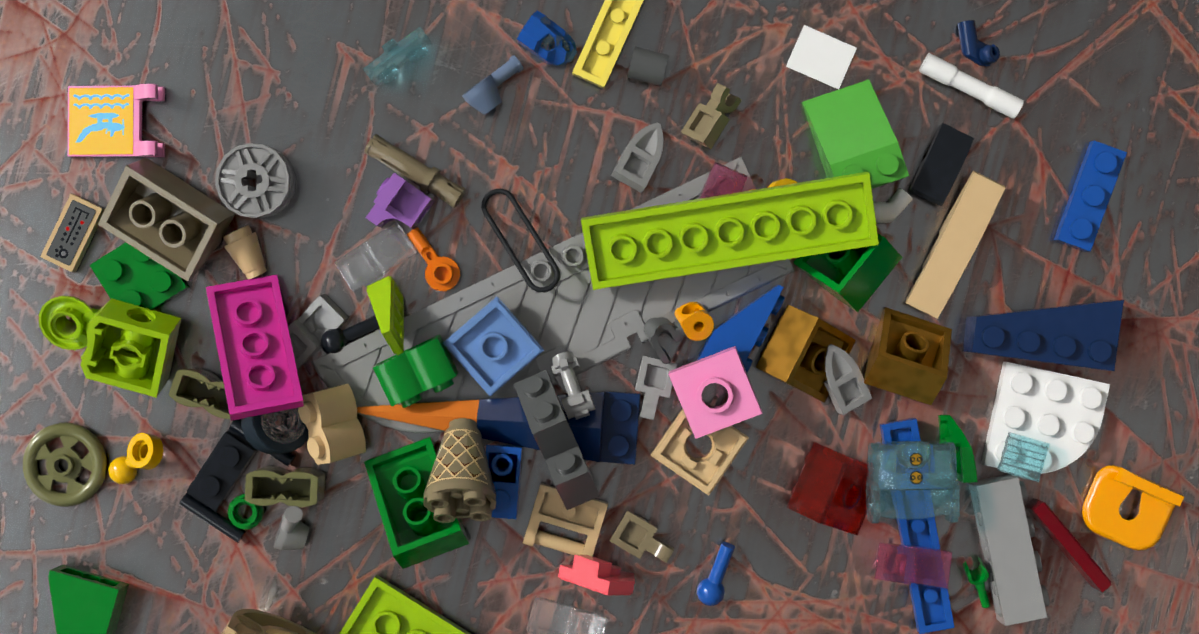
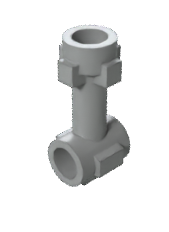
M562 352L552 358L553 366L551 368L554 376L561 375L568 397L561 400L568 419L575 417L578 420L589 416V412L595 410V405L589 390L581 391L574 371L580 368L577 358H573L572 352Z

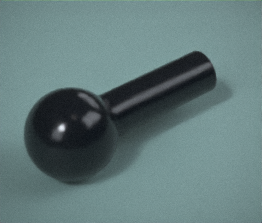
M374 315L345 330L337 328L325 331L320 341L323 351L326 354L338 353L350 342L380 329L376 316Z

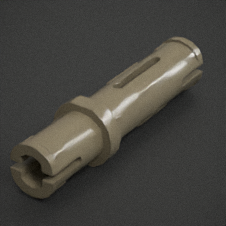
M375 134L370 139L364 153L375 158L396 173L420 186L421 192L425 194L429 192L453 208L459 204L466 192L464 187L441 175L440 169L435 166L432 168L426 166L400 148L390 144L378 134Z

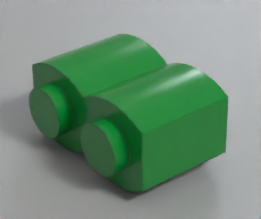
M440 334L405 350L404 353L393 355L373 367L391 406L401 403L403 408L408 407L422 399L420 393L433 388L435 393H438L454 384L452 378L456 377L459 372L447 347L443 344L444 341Z

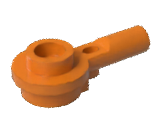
M419 227L411 230L407 236L428 264L425 270L427 283L438 291L453 289L460 279L458 264L446 256L439 257Z

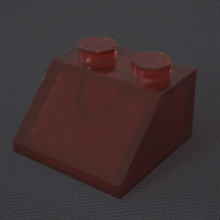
M814 442L805 458V464L797 484L792 489L787 508L820 524L858 536L884 470Z

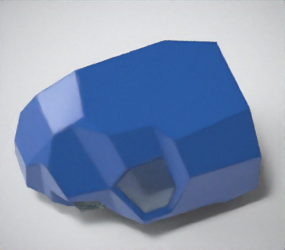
M538 10L529 18L517 37V42L549 65L561 66L570 63L577 54L575 41L572 37Z

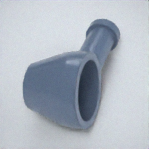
M512 55L509 61L469 89L462 97L470 106L485 115L502 102L497 87L515 73L521 72L524 69L521 62Z

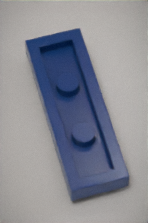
M1095 140L1089 142L1054 241L1084 252H1091L1127 152Z

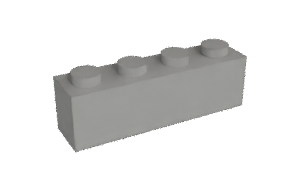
M1007 474L968 483L984 562L989 573L988 581L996 619L1004 626L1047 618L1045 607L1050 604L1046 587L1040 584L1038 572L1042 571V562L1038 551L1033 550L1031 537L1035 536V528L1031 517L1026 516L1024 503L1028 501V495L1023 481L1019 482L1018 477Z

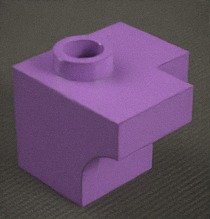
M393 173L379 187L376 193L378 196L373 201L375 205L366 216V219L381 228L388 222L402 221L414 229L419 225L435 201L396 173Z

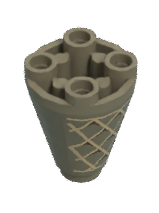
M466 418L454 419L450 421L449 428L445 430L424 491L423 505L434 513L435 521L450 523L455 521V518L487 521L491 519L492 511L496 508V492L481 432L477 429L478 424L474 420Z

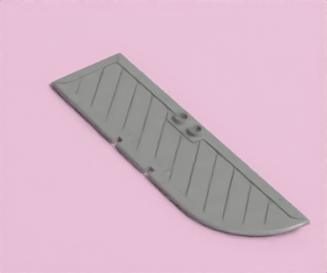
M739 157L632 209L756 189L742 157ZM582 232L547 249L560 271V280L557 286L548 292L532 290L517 267L513 265L404 317L405 351L439 334L443 341H445L498 296L544 348L541 354L492 396H489L448 350L459 372L456 377L452 378L454 384L438 393H435L433 388L420 393L422 399L416 403L518 397L514 383L544 370H547L552 384L555 386L558 382L551 366H553L552 358L559 353L572 352L573 358H577L580 368L574 370L575 374L578 375L632 349L627 337L634 333L638 334L642 344L649 341L644 332V325L650 318L665 317L673 323L676 319L674 315L675 310L688 302H698L705 307L707 312H710L794 272L790 260L786 259L593 290ZM543 252L520 262L535 286L546 287L553 282L555 272ZM380 329L344 346L338 353H329L311 362L319 377L328 388L349 384L357 407L391 405L373 370L377 363L396 355L386 342ZM358 413L370 421L399 431L413 433L445 432L444 430Z

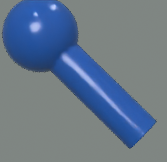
M728 542L721 543L709 578L702 580L697 587L699 600L707 606L719 604L725 595L722 581L735 546Z

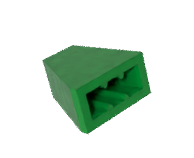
M60 565L51 569L48 580L56 633L115 634L129 583L66 565Z

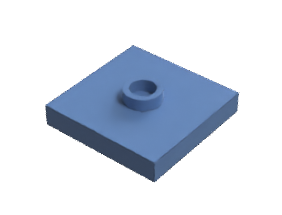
M498 296L443 342L489 396H492L544 351L539 342Z

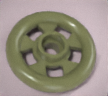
M56 423L40 430L28 443L23 456V474L30 490L42 501L60 507L75 506L89 500L100 489L107 472V457L100 440L91 431L73 423ZM60 437L63 447L51 452L47 443ZM79 441L89 450V453L83 459L73 449ZM61 459H65L68 462V469L66 471H62L59 468V461ZM38 460H47V475H39ZM83 467L91 471L90 478L86 484L76 479L81 474ZM54 480L68 483L66 493L52 490Z

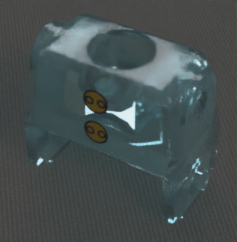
M940 441L869 443L866 481V512L868 521L872 524H878L880 517L923 519L945 514L947 521L957 523L960 517V494L954 443Z

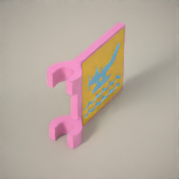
M157 84L68 86V157L165 158V143L142 141V102H165V87H158Z

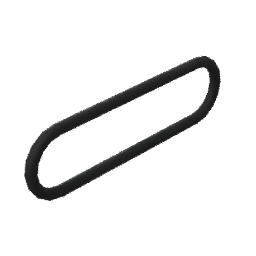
M505 189L489 191L482 200L481 209L525 282L536 292L552 290L560 280L559 268L514 196ZM504 194L515 207L554 269L555 278L549 286L538 287L530 280L487 210V202L491 196Z

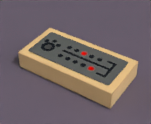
M70 194L40 257L70 272L76 273L99 226L98 223L105 209L75 194Z

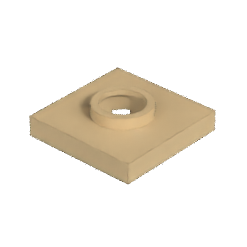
M682 408L650 455L709 496L749 437L732 425L707 434L712 442L710 453L705 457L695 458L686 449L687 439L693 432Z

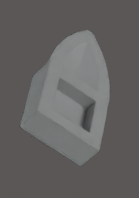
M657 122L648 125L634 135L611 174L612 177L640 193L643 192L663 151L664 140L661 124Z
M832 344L828 345L825 359L827 381L824 384L837 413L845 415L873 398L867 385L864 383L863 375L854 359L841 348Z

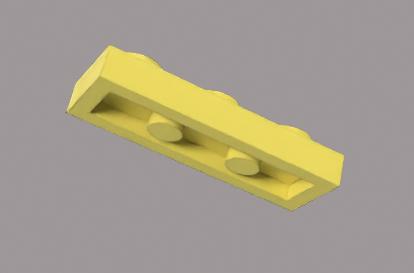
M645 0L604 1L572 75L605 89Z

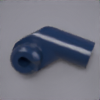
M975 20L957 23L961 52L966 58L984 67L991 66L992 63L997 62L1000 57L998 47L994 44L987 45L978 40Z

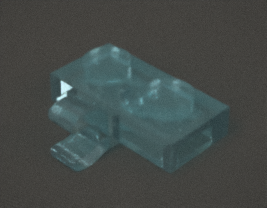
M418 27L398 43L392 38L381 47L385 53L364 67L363 70L375 85H378L380 82L384 85L388 84L401 73L400 67L409 61L412 64L416 63L426 56L429 52L427 47L432 43L422 28Z

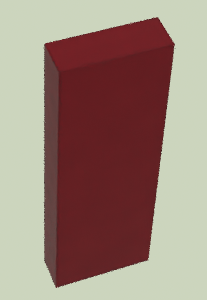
M1033 498L1024 506L1091 587L1103 593L1112 585L1111 580L1045 502Z

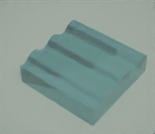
M1008 432L998 471L1039 482L1050 443Z

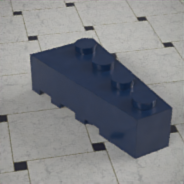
M1124 300L968 316L962 351L1115 371Z

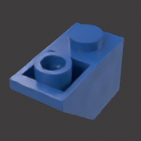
M486 444V456L496 492V508L492 511L491 517L517 519L521 487L522 447Z

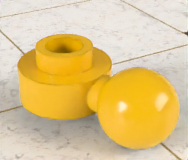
M136 434L129 442L127 457H117L110 463L108 469L110 478L117 484H128L135 479L138 468L146 470L155 468L163 456V443L161 439L152 434Z

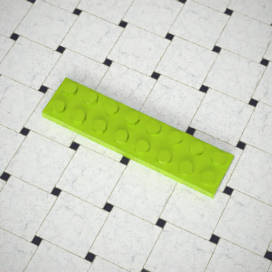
M869 172L581 218L593 290L879 245Z

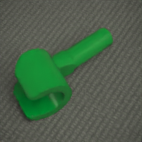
M978 557L980 565L974 570H970L966 561H964L963 569L968 581L975 585L982 608L990 607L991 604L985 587L989 573L982 558Z

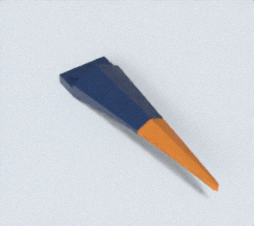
M590 392L595 410L590 411L589 416L578 420L575 417L568 419L561 399L568 397V395L557 394L585 460L599 463L636 464L641 393ZM519 397L414 403L405 408L401 404L394 406L357 407V413L444 431L449 428L450 421L454 419H471L478 424L477 429L481 432L483 439L540 450L531 432Z

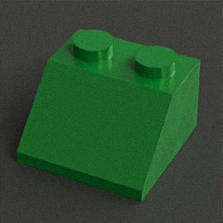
M877 233L879 245L799 257L793 263L835 298L856 312H859L903 257L884 236Z

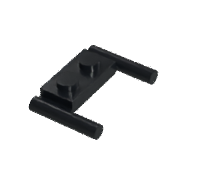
M241 419L233 420L228 431L223 434L179 505L237 543L240 542L246 531L234 526L230 520L217 513V511L258 451L246 440L241 426ZM292 452L269 454L288 467L296 457Z

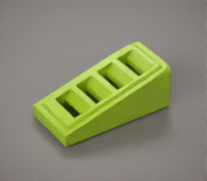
M387 276L368 285L366 290L383 337L393 353L399 355L404 353V297L393 277Z

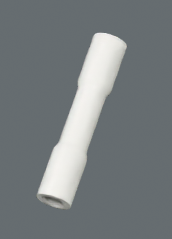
M931 53L927 54L919 69L920 73L944 85L952 86L1012 119L1016 118L1023 106L1024 100L960 71L955 65Z

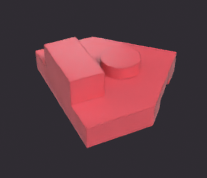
M574 555L573 565H560L558 577L561 580L605 595L633 594L635 584L634 573L621 571V567L612 565L611 562L589 555Z

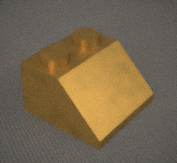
M787 305L783 315L778 320L766 348L762 352L756 368L825 403L829 395L824 384L827 381L825 359L828 345L837 346L850 354L856 340L820 318Z
M885 307L867 358L864 383L932 405L947 379L952 329Z

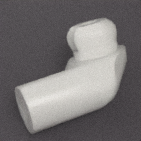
M899 188L888 202H875L873 200L876 223L893 222L913 198L906 191Z

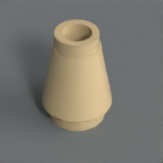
M249 225L223 236L226 242L224 248L246 275L247 279H252L267 271L256 231L252 232Z

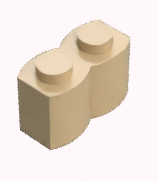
M349 384L302 395L304 406L298 407V413L301 421L305 423L308 429V452L314 458L317 465L332 463L366 452L365 436L362 426L357 419L356 400Z

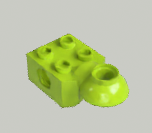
M64 295L52 298L42 306L39 313V327L43 335L53 345L67 350H77L87 346L81 356L82 361L80 364L87 379L157 398L169 380L181 323L180 317L112 298L100 310L91 308L85 301L77 297ZM66 316L71 317L76 324L70 322Z

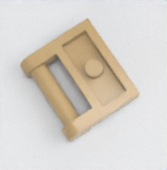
M541 483L523 544L532 547L533 544H537L571 555H589L593 557L608 503L592 499L567 510L556 487ZM540 521L587 535L586 542L583 544L538 530Z

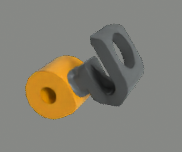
M688 302L675 310L674 315L676 319L673 323L665 317L650 318L645 323V335L662 363L669 364L671 359L666 350L658 343L661 333H666L676 343L681 340L680 337L683 335L694 341L704 340L711 335L714 329V322L702 304Z

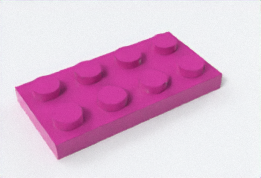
M277 275L206 287L231 421L303 407L304 401Z

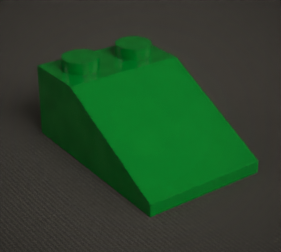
M431 437L364 461L393 557L402 569L469 544L461 518H455V521L450 523L435 521L434 513L423 505L424 491L437 456Z

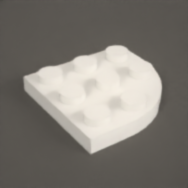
M1003 361L981 464L1024 474H1043L1059 470L1073 463L1087 451L1099 432L1110 384Z

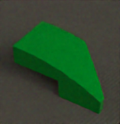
M938 415L939 445L954 447L955 479L963 483L978 482L974 454L970 443L950 415Z

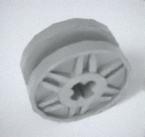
M247 143L234 147L223 156L216 169L215 186L220 200L229 210L243 217L264 219L277 215L289 205L295 193L296 177L291 163L282 153L263 144ZM256 176L262 177V183L257 184L256 187L250 186V180L255 179Z

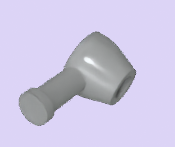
M289 506L285 510L274 543L275 549L296 550L304 548L309 527L301 522L303 513L299 507Z

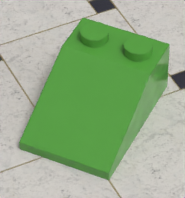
M869 79L802 102L827 178L869 172L871 188L875 189L909 177L899 143Z

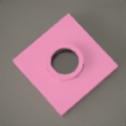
M736 346L676 368L668 373L695 439L762 414L761 406ZM711 383H719L727 389L728 400L723 405L714 406V408L709 407L702 399V391L705 386Z

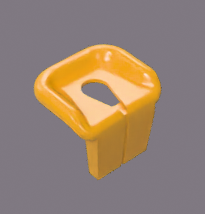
M1109 465L1097 472L1083 503L1082 516L1085 524L1092 532L1127 548L1146 550L1159 542L1175 506H1181L1184 496L1175 490L1127 469ZM1136 489L1142 492L1138 515L1134 519L1125 520L1119 513V507L1131 490Z

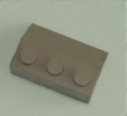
M145 157L126 165L98 225L188 282L221 243L235 213Z

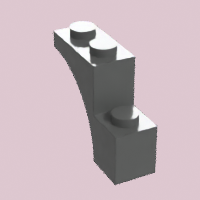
M547 370L514 383L531 432L546 461L554 485L566 509L569 510L599 497L600 495L591 472L575 439Z

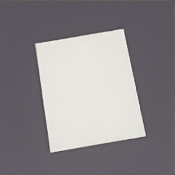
M804 25L786 67L839 90L857 48Z

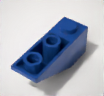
M775 285L714 328L711 335L707 337L696 361L736 346L745 370L748 372L753 362L748 356L754 345L758 347L762 345L769 331V328L764 325L770 313L776 316L785 300V297L780 295L784 287Z

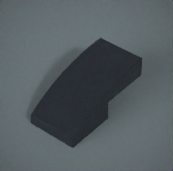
M942 123L937 129L927 156L919 166L909 191L942 206L962 168L974 138Z

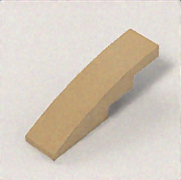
M973 170L942 224L939 236L922 265L923 269L906 297V304L938 319L973 256L1004 193L1005 185Z

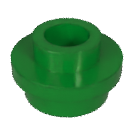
M245 494L235 497L228 507V517L231 523L240 529H251L257 526L264 516V507L247 502ZM243 505H248L252 508L251 517L243 516L241 513Z

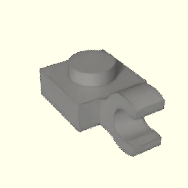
M642 356L635 391L645 393L639 417L654 420L659 396L670 398L673 384L668 373L677 368V363L664 364L660 359Z

